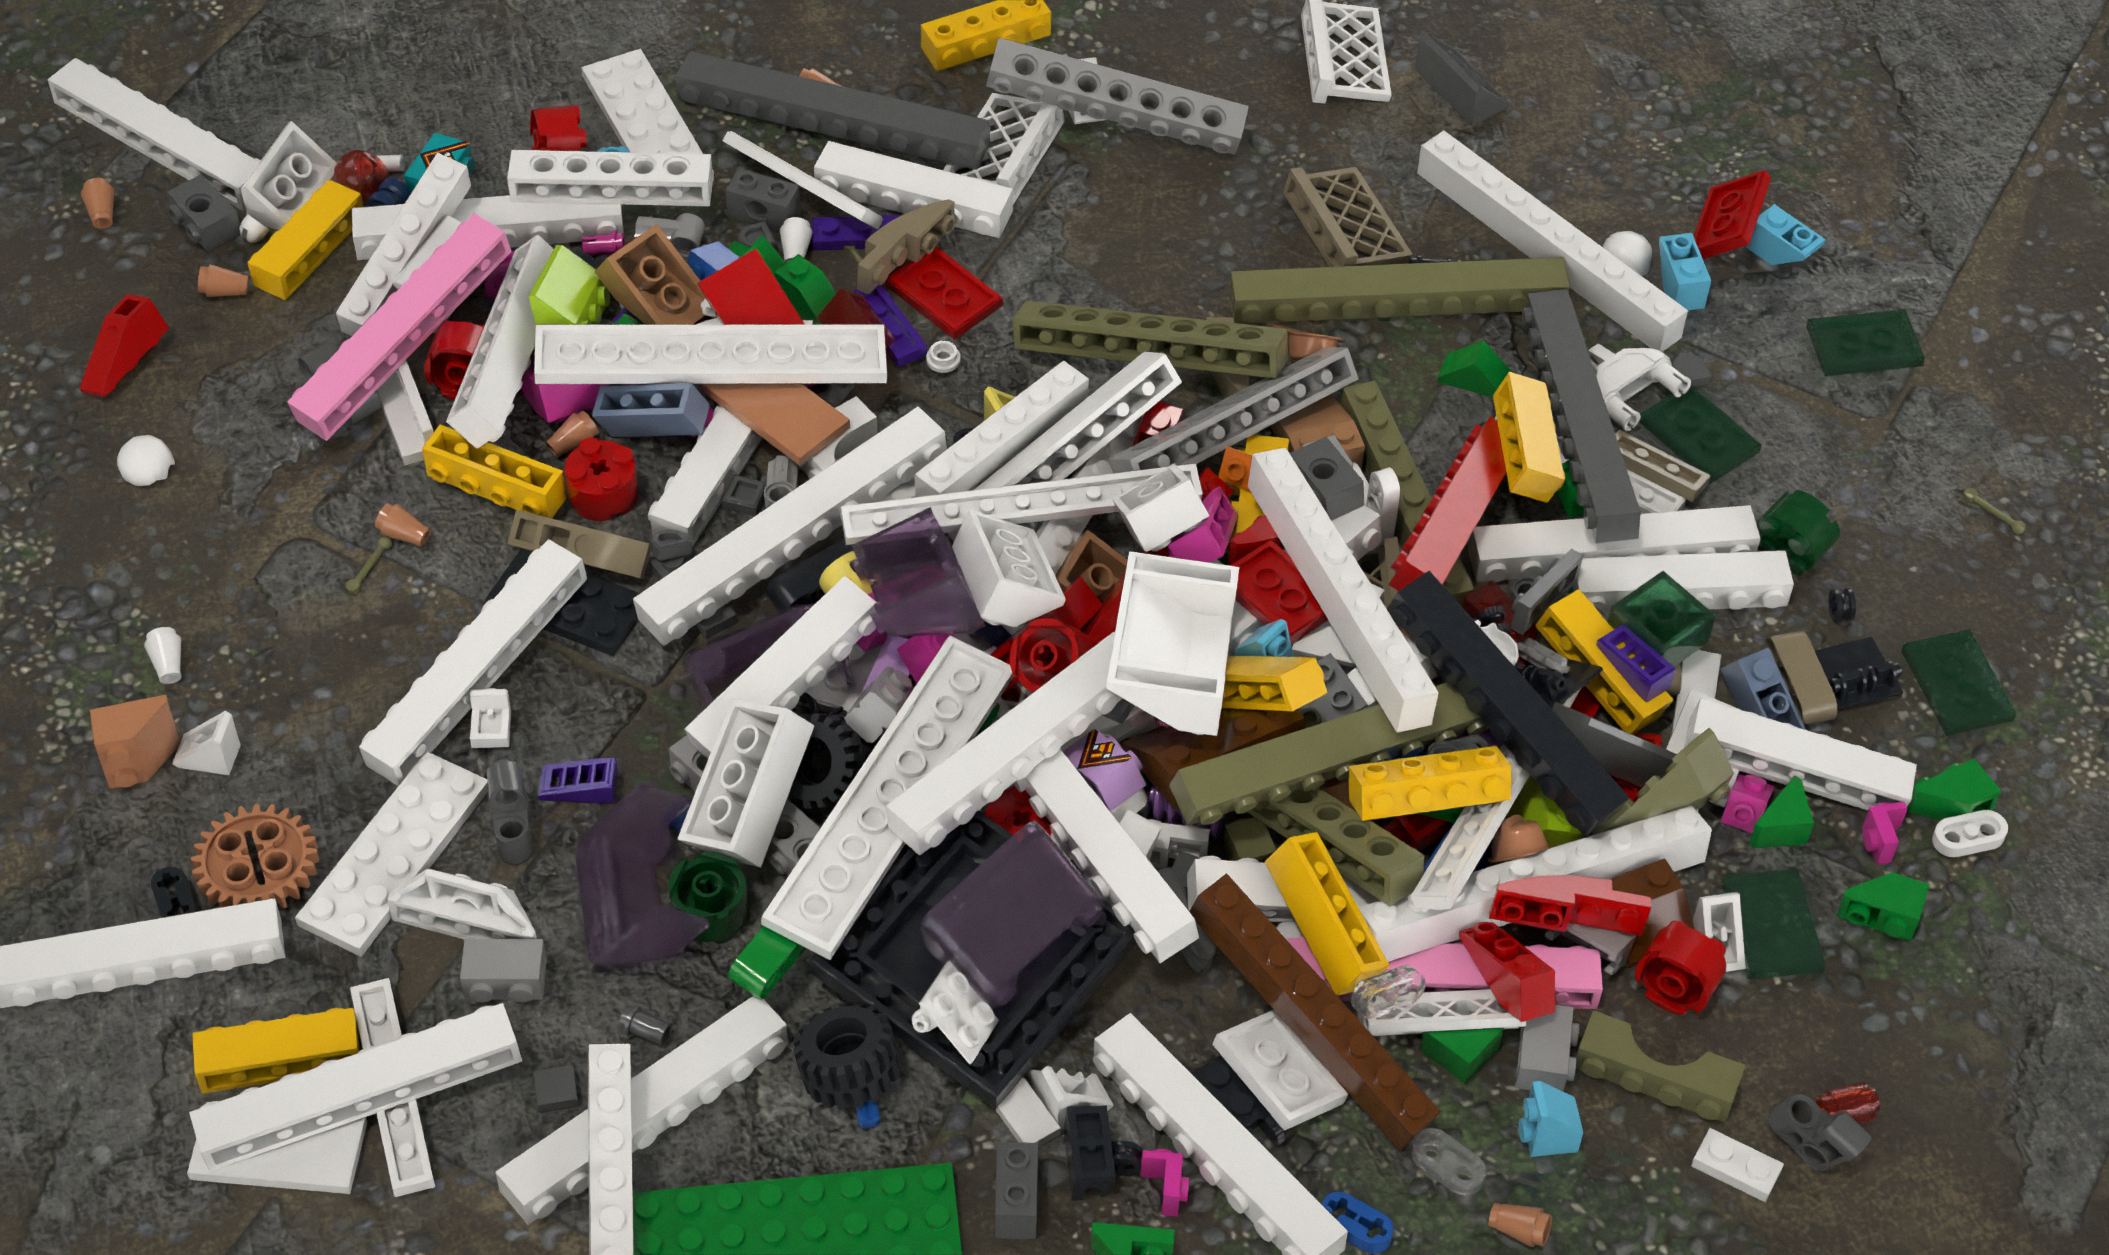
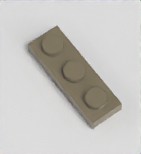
M1621 430L1615 433L1626 469L1691 502L1707 487L1711 475Z

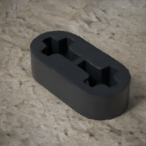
M166 867L153 875L151 888L162 918L176 916L174 909L179 907L182 908L183 914L198 912L186 876L182 870L176 867ZM173 882L176 894L169 896L165 885Z

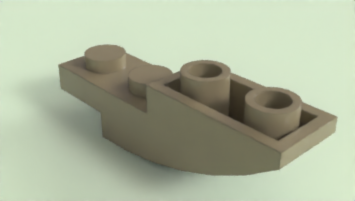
M948 199L919 207L890 221L866 240L865 258L858 264L857 290L869 295L878 285H882L888 275L897 266H901L906 258L917 263L927 253H931L936 244L945 235H949L955 227V202Z
M520 510L515 512L507 543L534 551L540 549L549 539L582 558L583 564L641 579L644 578L652 544Z

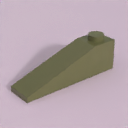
M1708 728L1672 758L1674 762L1665 770L1663 778L1659 775L1651 777L1645 783L1646 785L1637 793L1636 796L1639 799L1636 802L1629 799L1617 814L1594 830L1590 836L1692 805L1697 810L1710 800L1714 804L1719 802L1731 790L1728 784L1734 772L1715 733Z

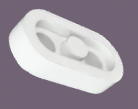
M1981 810L1941 820L1936 825L1932 842L1938 852L1948 857H1960L1998 848L2004 842L2008 832V824L2000 814L1991 810ZM1981 832H1986V833H1988L1990 836H1986V835L1982 834Z

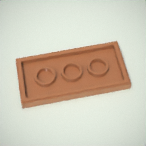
M801 383L702 384L703 393L799 466L850 428V419Z

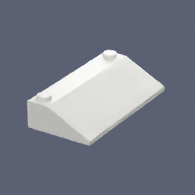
M1129 551L1106 689L1177 730L1197 735L1217 736L1239 567Z

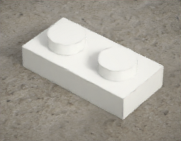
M1709 1128L1691 1166L1766 1202L1782 1171L1784 1163Z

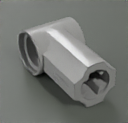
M684 213L679 215L676 220L638 216L635 238L657 224L683 258H688L690 250L700 246L705 224L700 217L694 214Z
M776 456L774 460L768 462L767 484L764 489L765 509L798 488L799 465L788 456Z

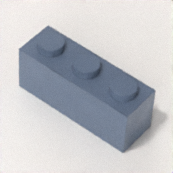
M692 383L600 386L592 417L611 437L702 435L710 404Z

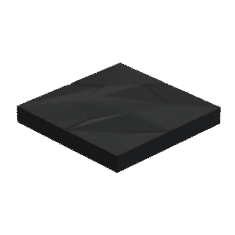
M977 811L969 822L963 825L960 824L948 833L938 846L930 847L921 855H918L910 848L882 879L832 958L829 960L815 953L809 960L810 973L853 1005L860 1003L864 1004L865 1008L872 1006L877 1008L879 1013H884L895 1036L902 1039L907 1045L996 1110L1137 943L1133 935L1136 932L1130 924L1123 926L1120 923L1111 904L986 815ZM948 961L966 977L969 985L983 1002L991 1007L994 1015L999 1020L971 1064L965 1060L938 1026L931 1031L921 1033L914 1029L912 1023V1015L916 1010L920 1009V1001Z

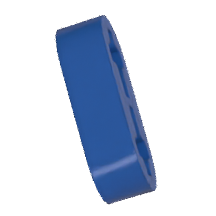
M1333 1192L1323 1199L1321 1205L1331 1215L1332 1211H1337L1339 1207L1346 1210L1345 1215L1341 1214L1335 1219L1348 1231L1347 1242L1371 1254L1384 1252L1390 1246L1394 1231L1393 1223L1384 1213L1344 1192ZM1375 1227L1381 1229V1235L1377 1234L1374 1238L1367 1236L1368 1230L1372 1231Z

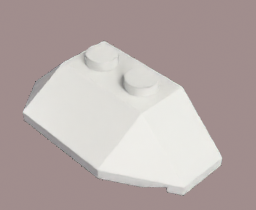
M426 869L392 891L387 898L391 918L396 922L461 939H537L536 932L514 891L499 883L487 884L473 880L464 874L453 875Z

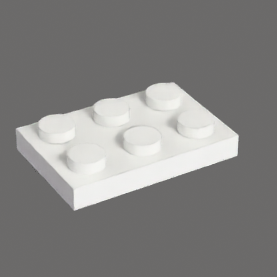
M1275 1010L1216 1034L1212 1045L1284 1131L1344 1104L1348 1093Z

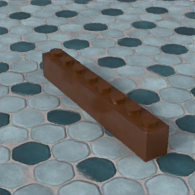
M1226 873L1200 893L1189 911L1197 924L1392 1143L1401 1151L1428 1128L1441 1111L1233 879Z

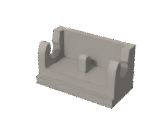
M1568 923L1566 932L1548 930L1544 936L1553 941L1561 934L1587 949H1600V957L1610 962L1604 970L1610 975H1613L1626 965L1636 935L1573 923Z

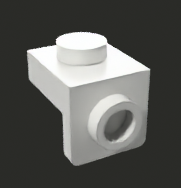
M495 688L471 690V747H509L511 706L508 691Z

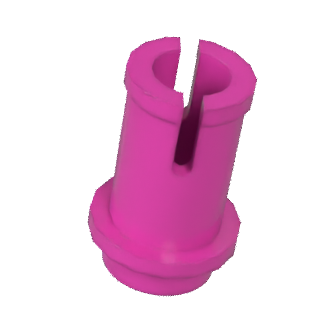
M612 231L610 235L582 237L583 252L590 256L614 254L625 246L624 234H617V231Z

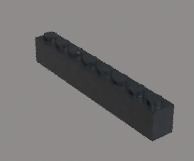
M1430 570L1396 593L1387 608L1396 625L1405 630L1415 642L1419 652L1433 662L1440 670L1442 678L1448 684L1453 685L1465 699L1468 708L1472 712L1477 713L1488 725L1495 739L1502 742L1515 756L1517 764L1523 770L1528 771L1536 780L1543 794L1557 804L1571 826L1578 829L1586 837L1618 813L1630 797Z

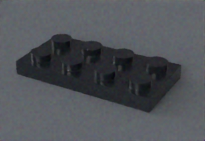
M523 548L520 549L486 597V602L494 599L504 588L508 578L513 574H517L527 563L532 553L531 551ZM586 573L587 580L545 625L543 630L614 657L638 621L633 598L640 593Z

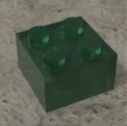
M1661 571L1611 606L1608 623L1614 629L1624 624L1675 667L1709 642L1716 615L1665 571Z

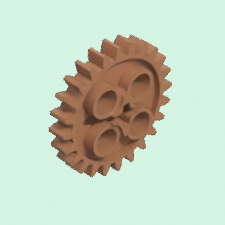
M257 803L254 805L251 813H247L243 806L239 807V816L233 817L230 813L225 812L226 822L223 824L214 820L211 821L214 832L202 831L200 833L203 843L194 844L196 856L191 857L194 868L192 874L195 883L198 885L200 894H206L210 905L218 902L220 908L275 898L276 903L286 908L287 902L285 898L287 896L295 899L300 898L298 886L303 888L311 886L308 876H315L317 874L315 863L319 862L318 846L315 836L312 835L310 825H303L300 815L291 818L288 808L277 814L274 804H271L266 812H261L260 806ZM249 834L253 835L265 878V884L263 885L258 884L246 842V836Z

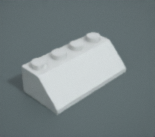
M971 510L968 511L952 545V549L979 614L984 621L996 626L1002 623L1016 627L1064 605L1066 598L1034 529Z
M732 698L679 833L678 840L707 852H718L728 855L738 863L761 868L814 725L787 708Z

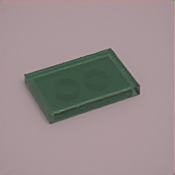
M1905 309L1811 318L1807 321L1806 328L1824 376L1922 367L1924 364V354Z
M1692 384L1685 394L1682 393L1680 397H1676L1672 393L1640 413L1639 423L1680 459L1711 475L1709 484H1712L1760 453L1762 445Z
M1970 629L1903 644L1901 652L1946 736L2014 721L2016 712Z
M1798 869L1723 875L1721 884L1724 894L1734 892L1740 894L1747 979L1824 972L1825 961Z

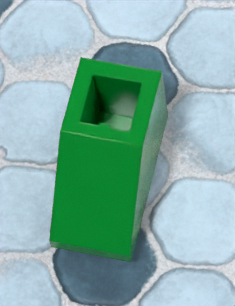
M1975 758L1962 764L1954 763L1948 766L1941 774L1932 778L1923 777L1918 780L1913 786L1912 799L1907 806V810L1910 813L1940 821L1945 818L1981 810L1993 811L2001 790Z
M1894 872L1846 889L1836 917L1848 920L1855 925H1864L1885 932L1891 937L1911 941L1920 920L1930 884Z

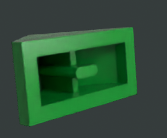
M1482 340L1448 353L1441 367L1437 382L1493 398L1502 381L1512 371L1487 343Z
M1794 776L1754 825L1748 845L1753 848L1807 844L1814 821L1800 778Z
M1504 1027L1422 1032L1420 1042L1421 1052L1466 1084L1499 1049Z

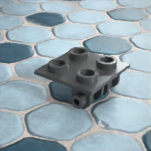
M1329 653L1317 661L1323 671V681L1328 693L1297 710L1305 718V727L1308 728L1363 710L1368 704L1333 655Z

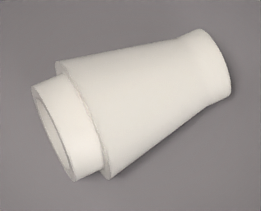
M798 217L788 218L780 228L784 261L786 263L798 254L805 258L813 235L807 220Z
M156 628L146 635L147 640L144 643V647L158 674L159 682L162 684L176 683L181 679V637L176 634L173 628Z

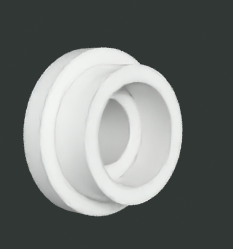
M938 341L927 352V365L936 372H951L960 364V353L953 343Z

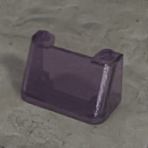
M931 507L852 545L857 558L851 561L860 581L867 578L877 602L874 604L876 611L870 615L880 634L885 631L889 637L973 633L986 626L976 607L957 558Z
M1031 821L937 903L922 920L921 930L926 947L944 965L950 961L958 972L966 977L969 985L983 1002L993 1009L998 1004L1000 1006L1005 1005L1014 997L1017 992L1015 987L1018 979L1017 974L1072 924L1076 927H1081L1084 924L1087 927L1093 925L1103 914L1105 904L1104 899L1050 835L1036 821Z

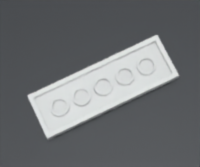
M641 49L581 67L582 77L620 143L630 153L703 154Z
M426 751L296 915L297 926L362 957L391 919L387 902L389 894L432 866L489 792L487 779Z

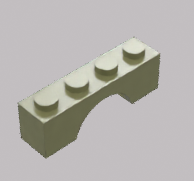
M1594 1010L1576 1056V1069L1589 1077L1608 1080L1621 1085L1630 1092H1641L1659 1099L1666 1105L1679 1106L1696 1112L1702 1118L1718 1120L1726 1123L1745 1068V1064L1708 1051L1696 1061L1686 1065L1674 1066L1659 1063L1645 1055L1637 1046L1632 1035L1630 1023Z

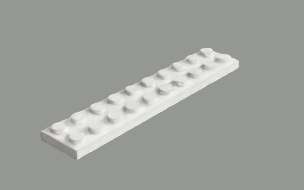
M536 325L535 384L886 383L887 366L884 325Z
M949 635L762 915L761 925L829 960L832 958L906 844L889 829L886 805L974 739L1014 677L1009 664Z

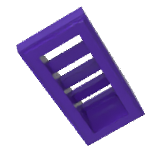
M1624 624L1597 640L1596 645L1645 702H1649L1670 688L1676 668ZM1622 642L1626 644V646L1621 649L1616 647ZM1631 654H1634L1635 657H1633L1632 659L1628 657Z
M598 758L543 765L538 798L539 800L614 803L618 778L616 758ZM552 777H559L558 787H551ZM567 778H573L572 785H566ZM581 778L588 779L587 783L581 784ZM596 779H602L600 782H595Z

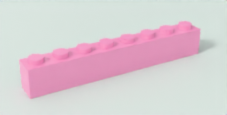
M473 213L465 222L461 223L455 233L443 245L437 247L432 256L420 268L413 271L410 278L388 297L387 301L376 313L369 316L363 323V326L350 339L344 341L339 350L326 363H323L302 387L293 393L287 403L296 421L327 441L512 252L505 232L476 213Z
M1305 937L1288 938V942L1333 991ZM1455 942L1453 944H1442L1389 961L1390 966L1365 989L1338 995V998L1347 1001H1362V996L1484 990L1490 988L1463 942ZM1540 944L1530 947L1525 946L1555 970V1005L1574 1007L1573 1009L1598 1008L1603 990L1600 949H1587L1583 946L1555 948Z

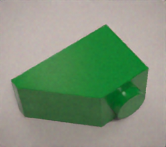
M796 255L774 272L775 279L799 316L804 320H813V325H836L847 316L846 308L823 271L801 255Z

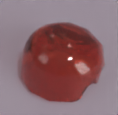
M352 150L342 155L334 167V182L361 193L362 200L367 201L372 193L378 192L379 185L387 178V168L381 159L363 150Z

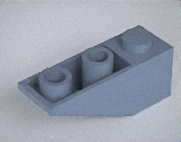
M1769 647L1720 668L1732 697L1741 710L1753 712L1759 716L1781 723H1789L1806 730Z

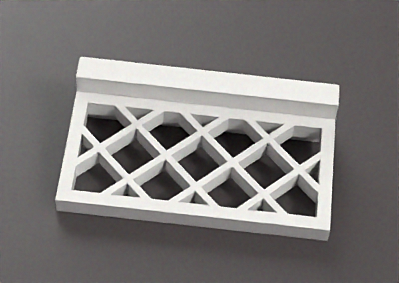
M1306 0L1301 13L1312 102L1325 104L1327 96L1389 102L1391 88L1378 8L1322 2V0ZM1326 14L1336 15L1341 20L1335 23ZM1356 18H1369L1371 23L1365 26ZM1348 24L1353 29H1355L1357 33L1351 35L1342 27ZM1334 33L1344 41L1338 44L1329 36ZM1366 37L1374 45L1369 48L1359 40ZM1352 46L1361 54L1355 57L1346 48ZM1338 55L1347 63L1341 66L1332 58ZM1368 58L1377 67L1372 70L1362 61ZM1355 68L1364 76L1358 79L1349 70ZM1341 77L1351 85H1336L1335 80ZM1371 80L1381 87V90L1371 89L1366 83Z
M992 93L977 117L989 120V126L995 125L997 128L990 132V142L1003 138L1005 142L988 148L982 161L990 159L991 164L980 167L977 170L969 168L970 172L961 175L1013 188L1014 204L1065 122L1064 113L1056 105ZM997 105L1010 108L997 114L993 112ZM1030 111L1037 112L1036 115L1023 119L1021 116ZM1014 117L1018 120V122L1002 127L1000 123ZM1024 130L1023 136L1010 140L1008 135ZM1011 151L1012 154L1008 158L999 161L995 158L997 155ZM947 163L943 171L954 173L965 167ZM995 172L999 174L995 181L981 178Z

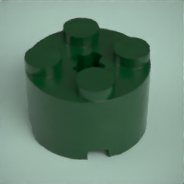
M1796 490L1793 494H1789V491H1786L1756 523L1760 535L1758 550L1760 552L1786 551L1791 573L1800 576L1805 571L1811 569L1840 537V528L1836 520L1833 523L1830 522L1826 516L1830 510L1819 499L1801 490Z
M718 852L698 853L699 857L688 862L687 858L681 861L670 875L668 887L674 925L679 932L691 939L718 944L727 943L732 939L733 934L744 925L748 916L749 903L746 878L739 864L730 856Z

